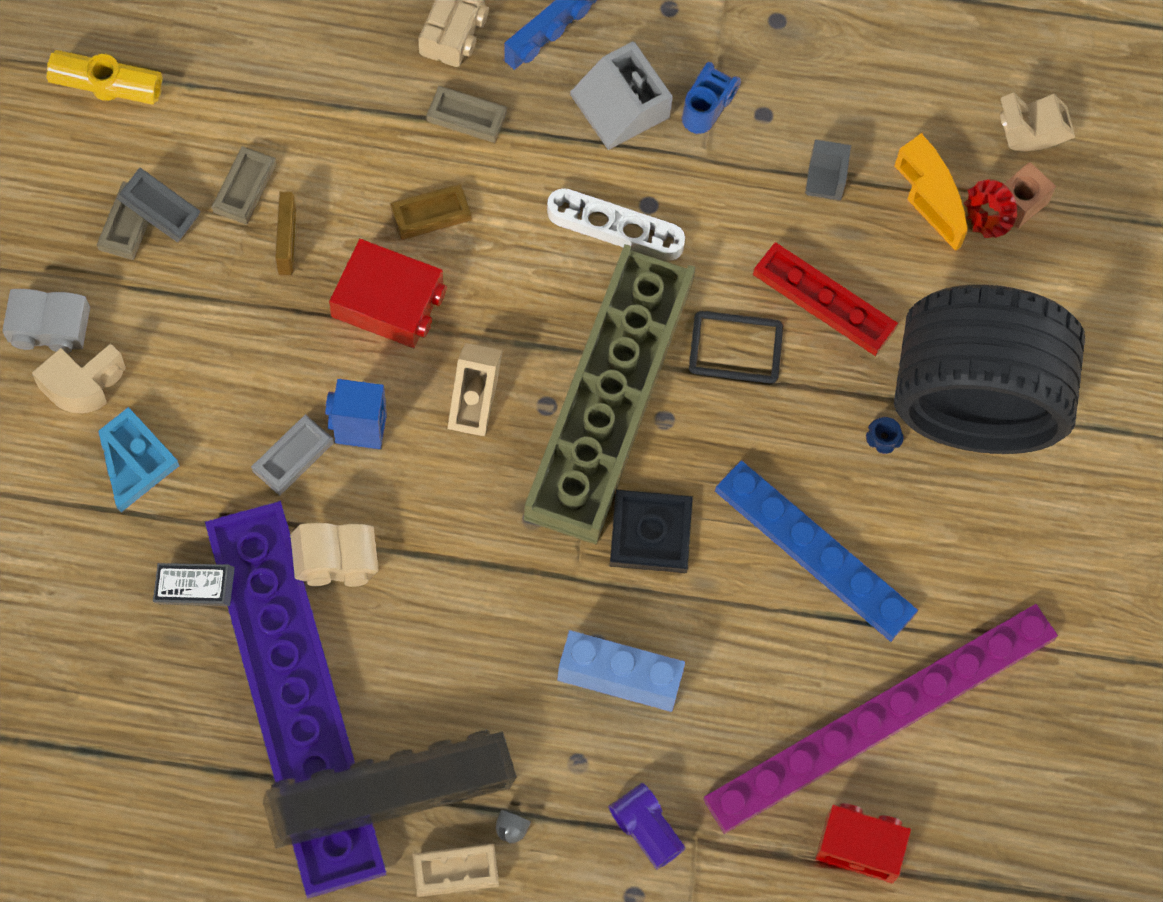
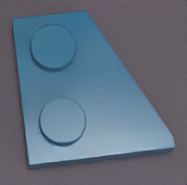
M129 407L98 431L113 489L114 501L120 512H123L179 467L178 460Z

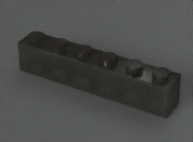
M482 730L467 736L466 741L452 744L451 740H442L431 744L426 751L413 753L412 749H406L390 755V760L374 763L373 759H366L352 764L350 770L335 773L334 769H325L312 774L310 780L295 783L294 779H285L270 786L271 789L265 792L263 805L275 849L510 789L517 776L503 731L490 734L489 730Z

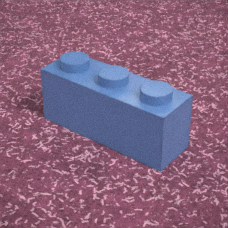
M569 630L558 668L557 681L672 712L685 662Z

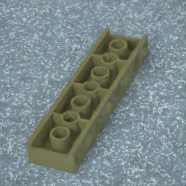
M624 244L524 509L525 521L597 545L616 489L618 488L691 290L696 268L688 265L686 269L632 251V246Z

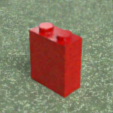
M359 238L329 300L331 317L415 348L419 337L425 338L432 324L430 314L434 305L439 307L445 297L447 285L443 284V269Z

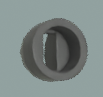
M501 810L495 829L501 840L508 843H517L526 835L531 821Z

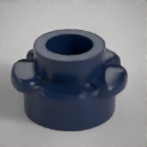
M882 417L869 424L866 441L870 447H875L877 452L889 454L893 452L894 448H899L902 445L904 436L896 420ZM883 433L887 434V435H888V438H887V439H883V438L881 437V434H883Z

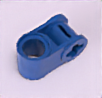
M707 62L685 98L682 123L688 131L695 134L708 132L712 128L724 108L734 98L741 83V78L737 76L732 78L714 68L715 64ZM695 109H702V110H704L705 112H699V111H696Z

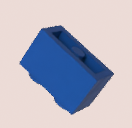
M337 379L335 392L329 391L326 401V415H329L328 429L334 431L336 444L381 450L387 417L384 385Z

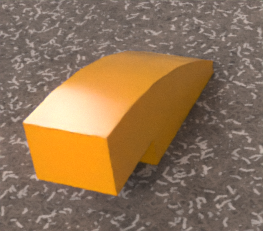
M921 133L899 149L894 166L912 185L907 200L945 241L957 251L961 248L968 231L962 201L947 166L936 149Z

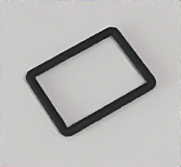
M698 311L694 316L689 370L693 374L775 383L779 377L783 336L782 322L775 319ZM702 318L776 327L771 376L696 367Z

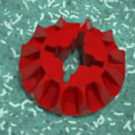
M986 179L977 182L974 187L967 190L969 196L963 205L967 207L968 211L966 220L971 221L973 224L972 232H980L984 238H998L1007 234L1012 229L1017 217V205L1014 195L1005 184L998 180ZM989 203V207L999 213L988 216V212L983 210L981 205Z

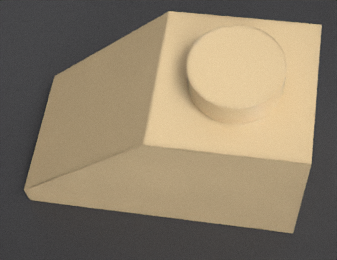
M465 343L458 358L447 429L485 436L497 387L503 350Z

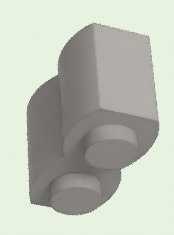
M11 289L2 332L7 341L18 349L31 350L34 346L46 345L52 351L57 352L62 348L66 353H70L72 349H83L90 305L86 297L79 294L66 292L46 293L32 289Z

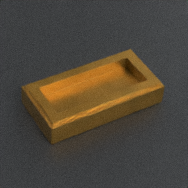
M461 183L390 203L401 240L472 221V214Z
M280 191L275 254L278 275H292L294 270L297 206L293 192Z

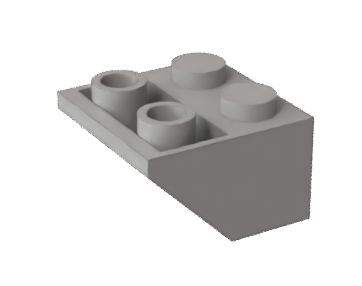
M634 41L602 57L570 91L571 97L608 150L670 118L673 96Z

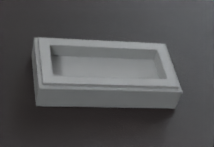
M305 414L251 466L252 472L280 496L334 444L333 438Z

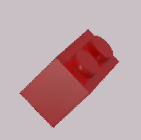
M840 803L839 806L832 805L827 813L815 860L893 884L900 875L911 829L902 826V821L891 816L880 815L878 818L865 815L863 814V809L852 804Z

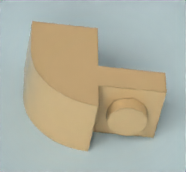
M1014 92L1000 98L1004 110L1000 113V119L1005 130L1009 148L1020 152L1041 150L1075 138L1068 108L1055 94L1028 105Z
M110 343L82 368L60 348L35 369L32 375L38 388L56 406L72 413H88L98 410L107 404L102 389L105 386L110 387L121 378L126 367L121 353Z

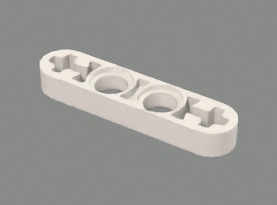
M558 189L551 193L548 198V218L558 226L621 247L627 244L632 246L631 250L663 261L676 260L683 253L685 235L682 229L675 224L570 189ZM563 202L569 203V209H566L564 213L558 211V206H561ZM580 207H584L582 220L577 219V214H580ZM594 212H602L607 215L609 221L603 226H594L589 222L588 217ZM634 223L641 226L644 232L637 238H630L625 235L623 228L627 224ZM650 230L655 231L654 237L652 236V243L647 242ZM667 237L674 238L673 244L669 248L663 247V241Z

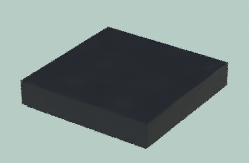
M616 489L609 567L687 573L693 496Z

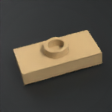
M494 843L412 854L417 897L499 887Z

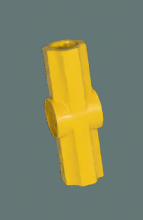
M55 50L54 53H51L47 63L46 77L49 83L91 91L100 100L110 101L119 97L154 105L156 101L158 102L161 94L163 80L161 72L117 63V60L108 54L87 57ZM110 75L107 79H99L102 76Z

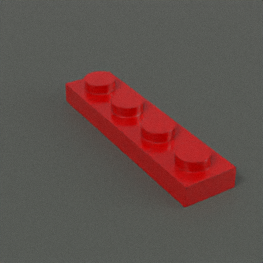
M774 242L753 270L755 277L875 357L898 326V322L776 242Z

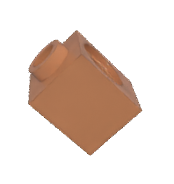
M1031 162L1004 183L1014 195L1017 205V217L1014 225L1019 229L1045 207L1056 188V185ZM1015 195H1023L1028 200H1020Z

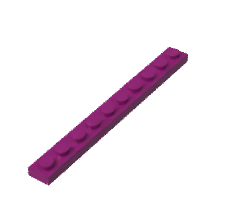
M1034 604L704 796L703 801L722 832L726 834L1056 640L1058 635L1038 605Z

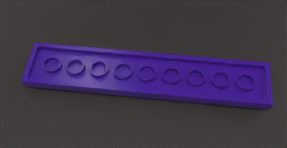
M281 501L206 521L205 525L216 564H226L235 567L231 603L228 606L307 899L386 876V869L304 581L295 579L291 535Z

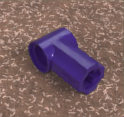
M640 783L608 806L619 827L628 836L632 835L656 870L670 863L685 850L686 847L661 814L662 808L658 800L644 783Z

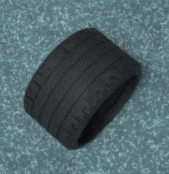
M962 285L933 292L917 301L909 309L906 316L894 397L896 412L918 434L940 444L962 450L990 454H1020L1053 446L1068 436L1075 427L1085 346L1084 328L1060 304L1026 290L998 285Z

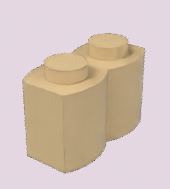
M308 523L299 525L290 534L295 579L307 581V584L310 586L326 585L331 580L342 581L349 587L362 586L367 584L368 580L379 571L373 526L363 524L336 526L326 523Z

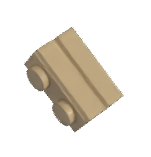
M435 0L418 38L419 53L424 57L436 61L439 59L442 63L454 67L460 66L463 57H470L474 50L476 36H473L477 26L483 28L486 23L489 7L485 6V0Z

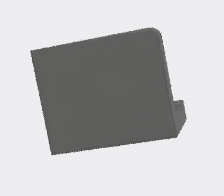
M815 139L810 156L805 190L806 195L841 201L846 184L851 145Z

